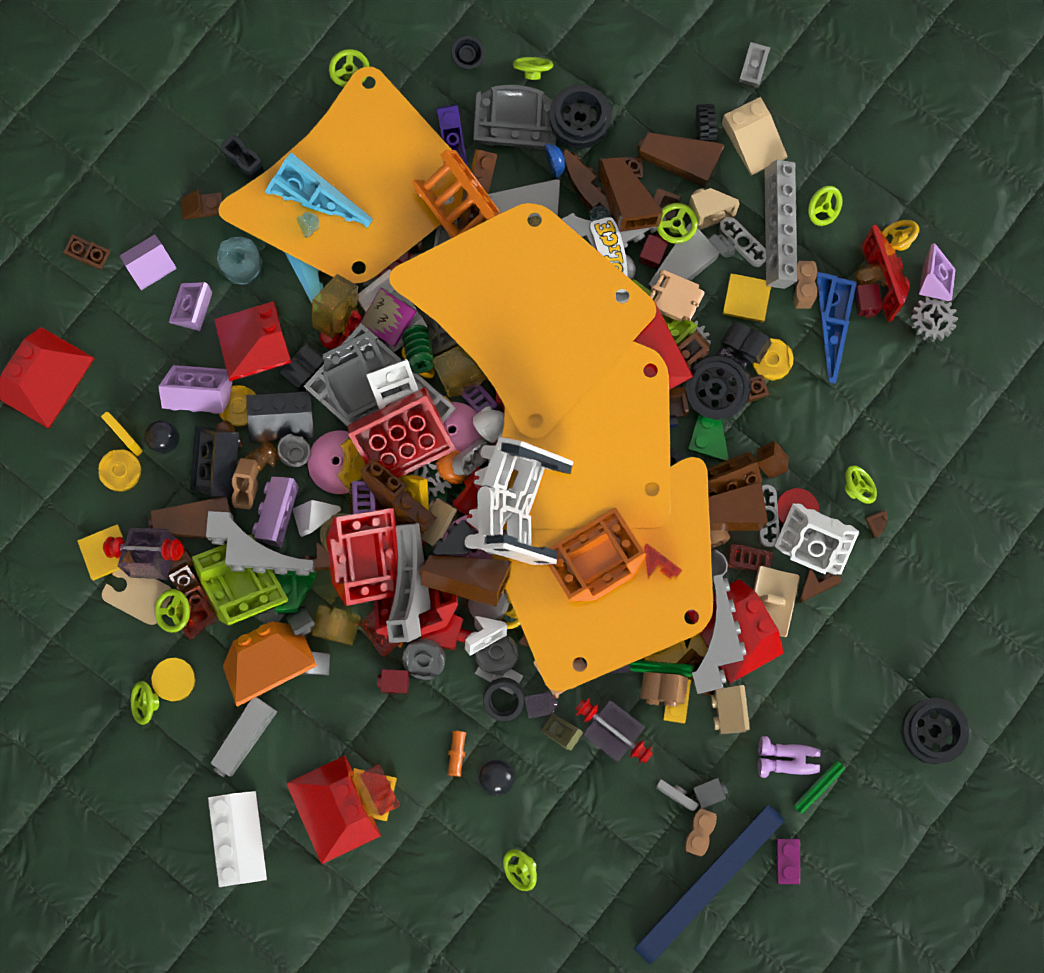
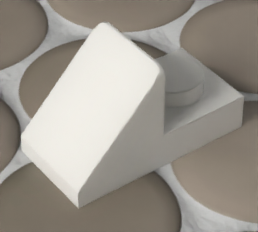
M475 616L474 625L478 632L471 633L465 639V650L470 656L507 636V624L502 621Z

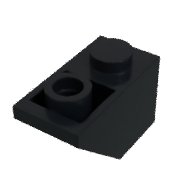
M463 520L459 524L455 522L447 530L449 535L444 540L440 538L432 546L434 549L432 555L466 557L473 549L466 547L465 539L468 535L477 533Z

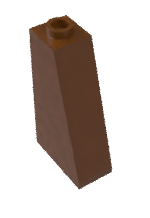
M648 132L645 139L641 138L637 149L639 150L638 158H642V160L706 188L722 155L724 145Z
M622 157L601 160L598 174L619 231L660 226L663 216L662 209Z
M755 483L708 497L710 531H760L768 523L762 483Z
M225 496L150 511L151 517L148 518L150 530H154L159 536L209 540L206 538L208 511L230 512L232 514L230 499Z
M429 555L426 563L421 564L419 575L422 576L421 585L497 607L509 581L512 562L508 560Z

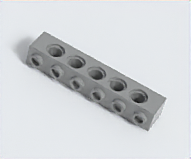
M775 160L765 167L766 286L782 289L797 282L795 163Z

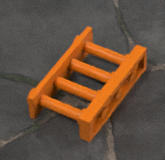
M445 149L440 154L444 160V165L426 182L424 180H413L411 182L415 187L416 194L424 199L451 238L483 223L485 220L501 214L456 150ZM452 171L456 176V181L437 198L431 188L447 172ZM463 187L468 193L467 198L448 214L442 205ZM473 203L476 204L480 209V214L460 231L454 221Z

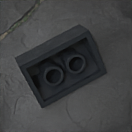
M310 392L246 395L250 442L280 441L281 438L288 434L298 437L302 436L304 439H314Z
M195 426L190 490L208 496L233 495L232 478L238 464L239 432Z

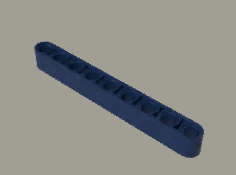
M768 804L634 947V950L651 965L779 828L784 819Z

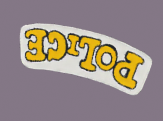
M610 217L593 221L590 224V229L597 251L628 277L624 245L615 221ZM620 289L616 293H624L626 290Z

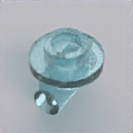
M305 212L296 218L305 238L310 237L312 233L319 229V219L313 213Z

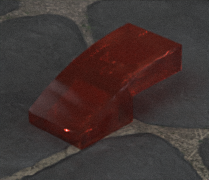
M380 764L360 774L380 816L400 806Z

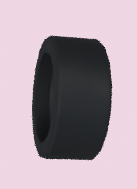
M500 677L491 681L483 695V706L486 713L498 721L515 719L524 707V691L517 681L506 677ZM500 687L511 689L517 697L515 706L509 711L497 710L492 705V693Z

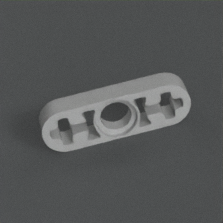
M732 217L724 218L719 226L720 234L724 237H730L735 243L734 248L752 266H763L766 263V249L736 219ZM732 224V225H733V228H732L733 232H732L730 229L726 231V230H725V226H726V225L729 226V225ZM738 231H740L733 239L732 237L734 236V233L736 234ZM741 237L747 238L749 245L746 247L740 246L738 239ZM752 245L755 246V247L753 248V251H754L756 254H759V253L762 254L761 259H759V258H758L757 260L754 259L755 254L750 250L751 247H752Z
M485 438L475 441L454 458L452 464L454 473L456 475L471 474L477 467L488 460L480 454L482 447L485 445L494 446L495 444L487 441Z
M763 485V493L767 490L769 494H772L768 499V505L773 504V506H765V508L774 515V519L765 526L775 525V528H770V534L775 536V538L772 539L771 543L768 542V539H764V536L768 533L766 527L759 531V540L763 546L773 547L780 535L777 492L773 486Z

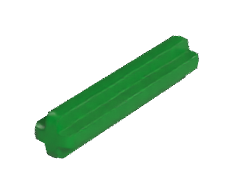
M637 660L630 663V670L637 672L675 674L685 677L693 676L692 672H694L693 665L649 660Z
M835 761L794 804L795 810L800 814L804 813L845 770V767L839 761Z

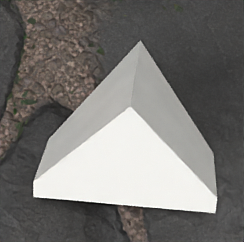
M310 500L293 508L301 537L312 533L338 513L341 508L315 500Z

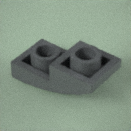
M714 234L709 238L710 243L724 258L735 254V243L730 237Z
M304 606L297 613H290L285 616L295 635H306L313 630L312 626L315 625Z

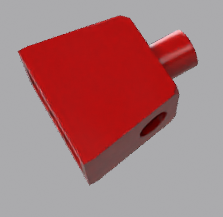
M453 614L446 627L421 636V639L432 640L443 649L455 650L457 642L465 643V639L473 632L462 629L464 619Z

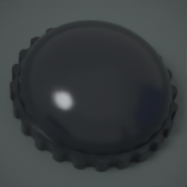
M461 36L451 46L452 60L461 69H476L485 59L484 45L474 36Z
M502 759L488 760L486 763H483L480 771H478L480 787L491 796H502V794H506L513 788L515 772H513L511 765Z

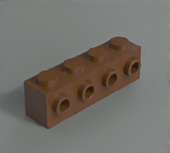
M697 329L678 345L689 369L693 367L692 362L697 358L699 361L702 360L709 353L708 349L710 347L708 341Z
M750 451L707 468L708 497L755 483H762L758 462Z

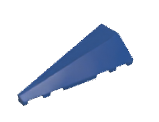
M817 272L828 382L835 384L857 282Z

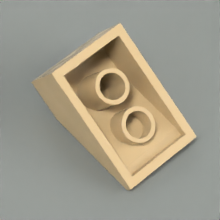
M761 97L724 115L722 126L751 176L764 170L765 167L775 160H784L788 157L771 114Z

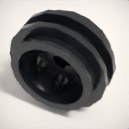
M574 85L567 87L556 95L551 104L549 124L552 133L561 143L571 148L585 149L595 146L604 139L610 128L611 108L609 102L599 90L591 86ZM568 107L571 111L565 113L563 110ZM593 108L596 114H592L590 109ZM590 123H596L592 128L589 126Z
M723 355L707 357L697 363L691 370L693 377L687 380L686 383L687 399L693 409L702 416L715 420L726 419L741 411L748 402L751 392L750 376L744 366L734 358ZM718 368L724 369L725 373L723 376L717 374ZM704 373L710 376L708 381L702 379ZM731 378L736 379V386H731L729 384V380ZM715 382L722 386V389L719 390L720 394L715 393L712 389L715 386ZM701 389H705L706 397H702ZM732 394L734 396V401L729 402L727 400V395ZM712 400H718L719 406H712Z
M935 697L919 701L908 709L902 719L901 736L903 744L913 757L923 763L937 765L951 762L963 753L968 744L970 728L967 717L959 706L949 700ZM931 711L937 712L936 719L930 717ZM919 719L924 722L921 727L917 726ZM946 719L950 720L952 724L951 727H947L945 725ZM934 727L937 730V734L932 737L929 734V729ZM948 735L953 738L951 744L945 740ZM918 736H921V738L923 739V744L920 742ZM933 744H937L939 746L938 752H934L932 750Z

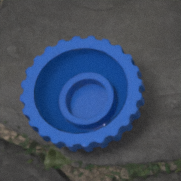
M545 144V152L551 171L555 178H559L565 170L564 155L557 146Z

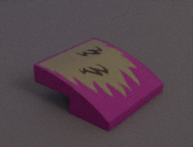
M381 287L360 324L362 323L373 334L396 347L417 310Z

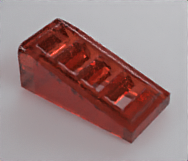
M731 544L728 567L758 572L761 558L766 556L765 567L771 568L773 552ZM737 552H741L740 562L736 561ZM745 553H749L748 564L744 563ZM754 554L757 555L756 566L752 565Z

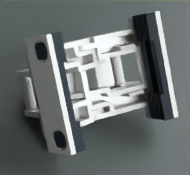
M499 437L496 446L485 445L480 452L481 456L489 459L490 462L487 467L475 472L474 485L479 490L477 494L478 507L471 509L467 515L468 525L473 529H477L479 533L468 535L465 539V545L467 548L482 549L487 554L501 555L531 565L557 564L556 550L547 547L537 548L531 546V516L529 512L544 469L570 474L574 461L522 441ZM515 469L519 471L513 488H509L507 491L511 473ZM506 522L508 535L503 534V525Z

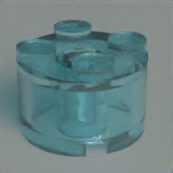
M233 237L220 244L217 262L224 276L235 284L252 282L262 270V258L252 240L244 237Z

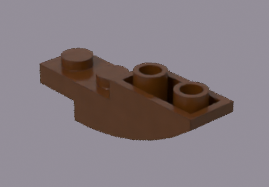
M476 149L470 171L488 194L497 154ZM463 189L462 202L467 198L468 194L465 189ZM473 203L461 214L460 231L480 214V209L476 204Z
M566 149L563 154L565 170L578 198L592 214L599 209L607 217L616 221L604 191L599 186H594L596 183L594 170L589 166L585 167L576 153H570Z
M374 458L361 469L360 473L370 491L385 509L394 508L395 519L399 523L405 524L406 521L409 524L419 523L420 533L424 534L435 522L437 517L404 491L407 485Z

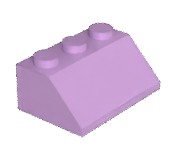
M173 365L159 385L162 408L174 411L190 410L192 412L204 411L213 414L223 413L230 401L232 381H229L226 369Z
M271 477V481L266 483L264 489L266 498L264 502L260 503L258 510L260 515L259 522H255L252 530V535H254V539L257 542L282 548L299 489L293 478Z

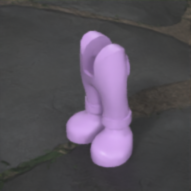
M761 736L758 748L759 756L788 757L794 760L784 761L759 758V777L766 778L771 771L797 775L820 772V765L805 764L806 756L820 757L819 749L796 744L773 745L769 737Z

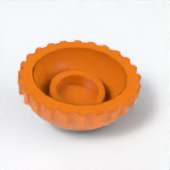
M459 450L436 459V468L440 477L451 484L462 483V481L468 478V475H456L453 471V460L461 453Z

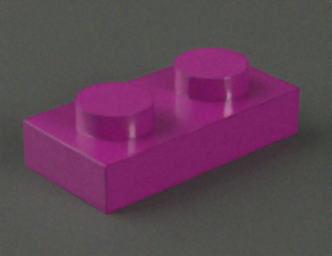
M777 839V884H800V839Z

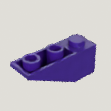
M457 104L436 107L442 139L452 150H456L467 165Z

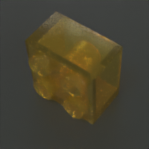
M337 274L312 300V327L332 339L337 333H341L348 322L352 310L358 312V286Z
M460 345L433 358L432 364L449 398L458 396L464 390L472 386H478L486 380V376L481 368Z

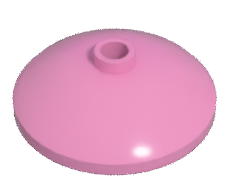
M450 402L456 407V410L444 422L447 431L451 427L456 428V432L453 434L449 433L456 450L462 452L483 437L473 424V416L477 412L466 404Z
M339 430L324 434L313 444L310 450L311 454L308 459L310 476L318 487L329 493H349L348 489L336 476L344 462L343 451L339 445L350 437L347 431ZM335 457H338L340 460L337 465L333 464Z

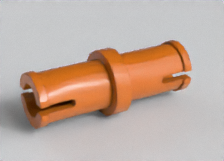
M452 731L451 750L448 751L450 760L447 775L461 777L462 760L465 757L464 744L466 732Z

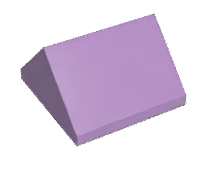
M155 234L120 255V258L141 290L177 269Z
M935 243L931 244L923 263L919 295L950 301L953 295L956 269Z
M181 283L169 323L197 331L201 330L212 296V291L207 283Z

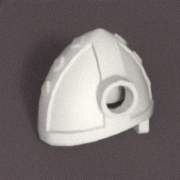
M490 406L485 407L481 412L473 416V424L483 438L491 443H496L499 437H502L505 413L492 410Z

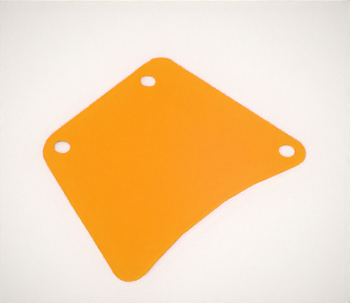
M363 67L351 76L328 112L312 131L269 170L226 197L220 204L219 214L226 222L340 281L350 284L366 282L377 276L441 225L424 199L416 194L415 187L411 182L413 180H424L426 182L444 165V160L440 154L445 149H452L380 70L374 67ZM367 76L373 77L376 81L375 86L371 89H366L362 85V80ZM292 152L373 218L367 228L364 227V224L355 221L349 222L344 217L335 214L329 215L302 206V203L293 200L287 201L275 194L269 195L264 191L287 156ZM452 171L447 172L431 188L437 198L456 181V176ZM463 187L453 194L454 200L452 203L442 205L448 214L462 203ZM354 262H363L366 265L365 272L355 274L352 271Z
M525 203L511 208L396 266L389 275L391 286L399 294L434 319L475 360L494 386L518 430L526 437L532 439H540L546 436L654 319L656 314V305L646 292L555 213L542 205ZM538 213L541 216L542 222L539 226L532 227L528 224L527 219L530 214ZM624 289L628 291L629 300L626 303L616 301L615 294L618 290ZM532 414H539L542 417L543 423L539 428H533L529 425L528 420Z
M632 341L557 425L540 439H532L523 435L518 430L505 407L503 438L522 441L574 461L570 474L544 469L529 512L531 516V529H581L615 507L629 528H659L668 521L671 510L669 375L664 360L655 350ZM649 363L656 365L658 369L656 376L652 378L645 376L643 372L645 365ZM532 414L528 422L531 427L539 428L543 423V419L539 414ZM515 469L511 473L507 491L509 488H513L519 471ZM649 482L658 484L659 492L656 496H648L645 493V486ZM507 522L503 525V530H507Z
M690 457L683 459L670 467L671 510L668 521L659 528H629L646 553V557L634 578L596 601L570 602L548 564L531 565L505 556L492 555L494 560H508L512 562L511 575L505 588L545 685L551 690L565 691L689 639L701 632L708 624L713 612L708 476L706 464L700 458ZM649 482L645 486V493L648 496H656L659 492V486L655 482ZM531 529V546L550 548L579 529ZM688 610H695L699 614L697 623L688 624L685 621L684 615ZM577 657H583L587 661V668L582 672H578L573 668L572 663Z

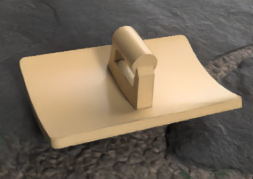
M759 566L754 591L758 594L777 626L780 636L787 637L800 576Z

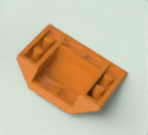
M615 507L551 546L550 549L557 551V564L548 565L570 602L596 601L634 578L646 557V553Z
M271 621L234 640L224 661L223 669L234 701L239 706L316 667L317 664L305 635H295L290 624Z

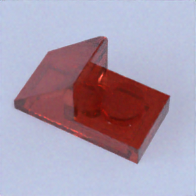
M646 543L644 552L646 553L645 562L648 580L658 567L662 568L660 572L669 579L673 577L677 580L682 573V569Z
M205 598L201 599L190 610L189 620L182 629L189 640L195 638L207 626L218 621L217 615Z
M374 610L359 623L380 655L384 657L400 643H389L388 636L376 633Z

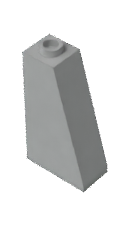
M560 180L542 182L488 195L501 213L521 204L532 203L542 205L558 216ZM532 213L528 216L527 221L529 225H540L542 218L538 213Z
M692 223L687 226V232H689ZM697 228L691 239L674 245L650 281L648 290L652 292L651 288L653 285H656L661 270L691 281L718 258L719 251ZM663 279L662 283L660 284V287H662L665 279Z
M257 697L251 699L212 760L211 764L215 766L214 771L222 777H225V775L232 777L278 711Z

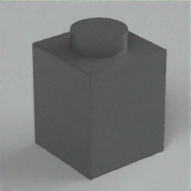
M718 778L692 788L700 809L725 800V794L728 793L724 782H719Z

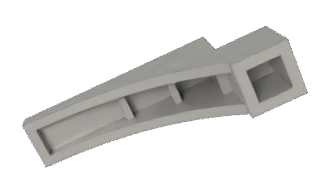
M574 213L561 219L597 250L590 229V224L593 221L576 217ZM650 227L620 232L624 249L628 247V242L633 240L636 243L646 237L644 235L646 232L650 231L652 234L657 231V228Z
M208 511L206 538L212 540V544L224 545L225 541H227L225 564L231 567L232 571L243 572L244 568H251L253 572L266 573V569L274 570V573L287 574V571H296L297 575H309V572H315L314 561L282 555L253 540L235 524L233 515L230 512Z
M419 523L396 526L398 573L394 602L389 620L386 621L389 643L409 642L420 637L421 629L418 614L431 609L428 587L421 585L422 576L419 575L421 564L425 563Z
M722 574L713 576L717 601L713 637L700 667L696 672H692L697 694L723 688L722 683H726L724 670H719L718 666L744 660L743 655H747L744 642L739 643L737 634H740L741 630L738 620H733L732 613L736 612L733 599L728 600L726 591H730L728 579H723Z

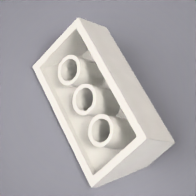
M256 791L208 797L219 887L267 880Z

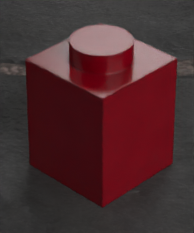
M649 234L641 252L639 263L658 270L667 250L668 241H665L660 235L653 236Z
M878 283L857 286L854 296L858 316L864 315L866 318L876 316L882 308Z
M382 670V675L377 677V688H381L382 693L408 694L409 671Z

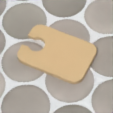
M132 566L113 572L112 575L126 580L127 587L124 591L117 592L112 586L106 584L102 591L103 600L149 625L157 624L154 612L156 601L164 591L172 588ZM173 596L167 597L163 601L161 608H167Z

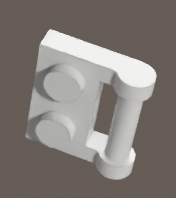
M407 359L366 374L379 410L418 391ZM409 383L410 388L382 398V392Z

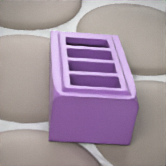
M474 377L456 389L465 402L477 413L488 406L492 410L500 411L498 404ZM475 386L476 389L467 395L466 392ZM479 393L481 394L480 396H478V397H477L476 399H474L473 401L471 400L472 398H474V397H475L476 395H478ZM486 400V402L483 403L481 406H479V407L477 406V405H479L482 401Z
M352 481L353 514L375 511V496L365 481ZM357 491H369L370 494H357ZM370 498V502H357V499ZM357 506H370V509L358 510Z

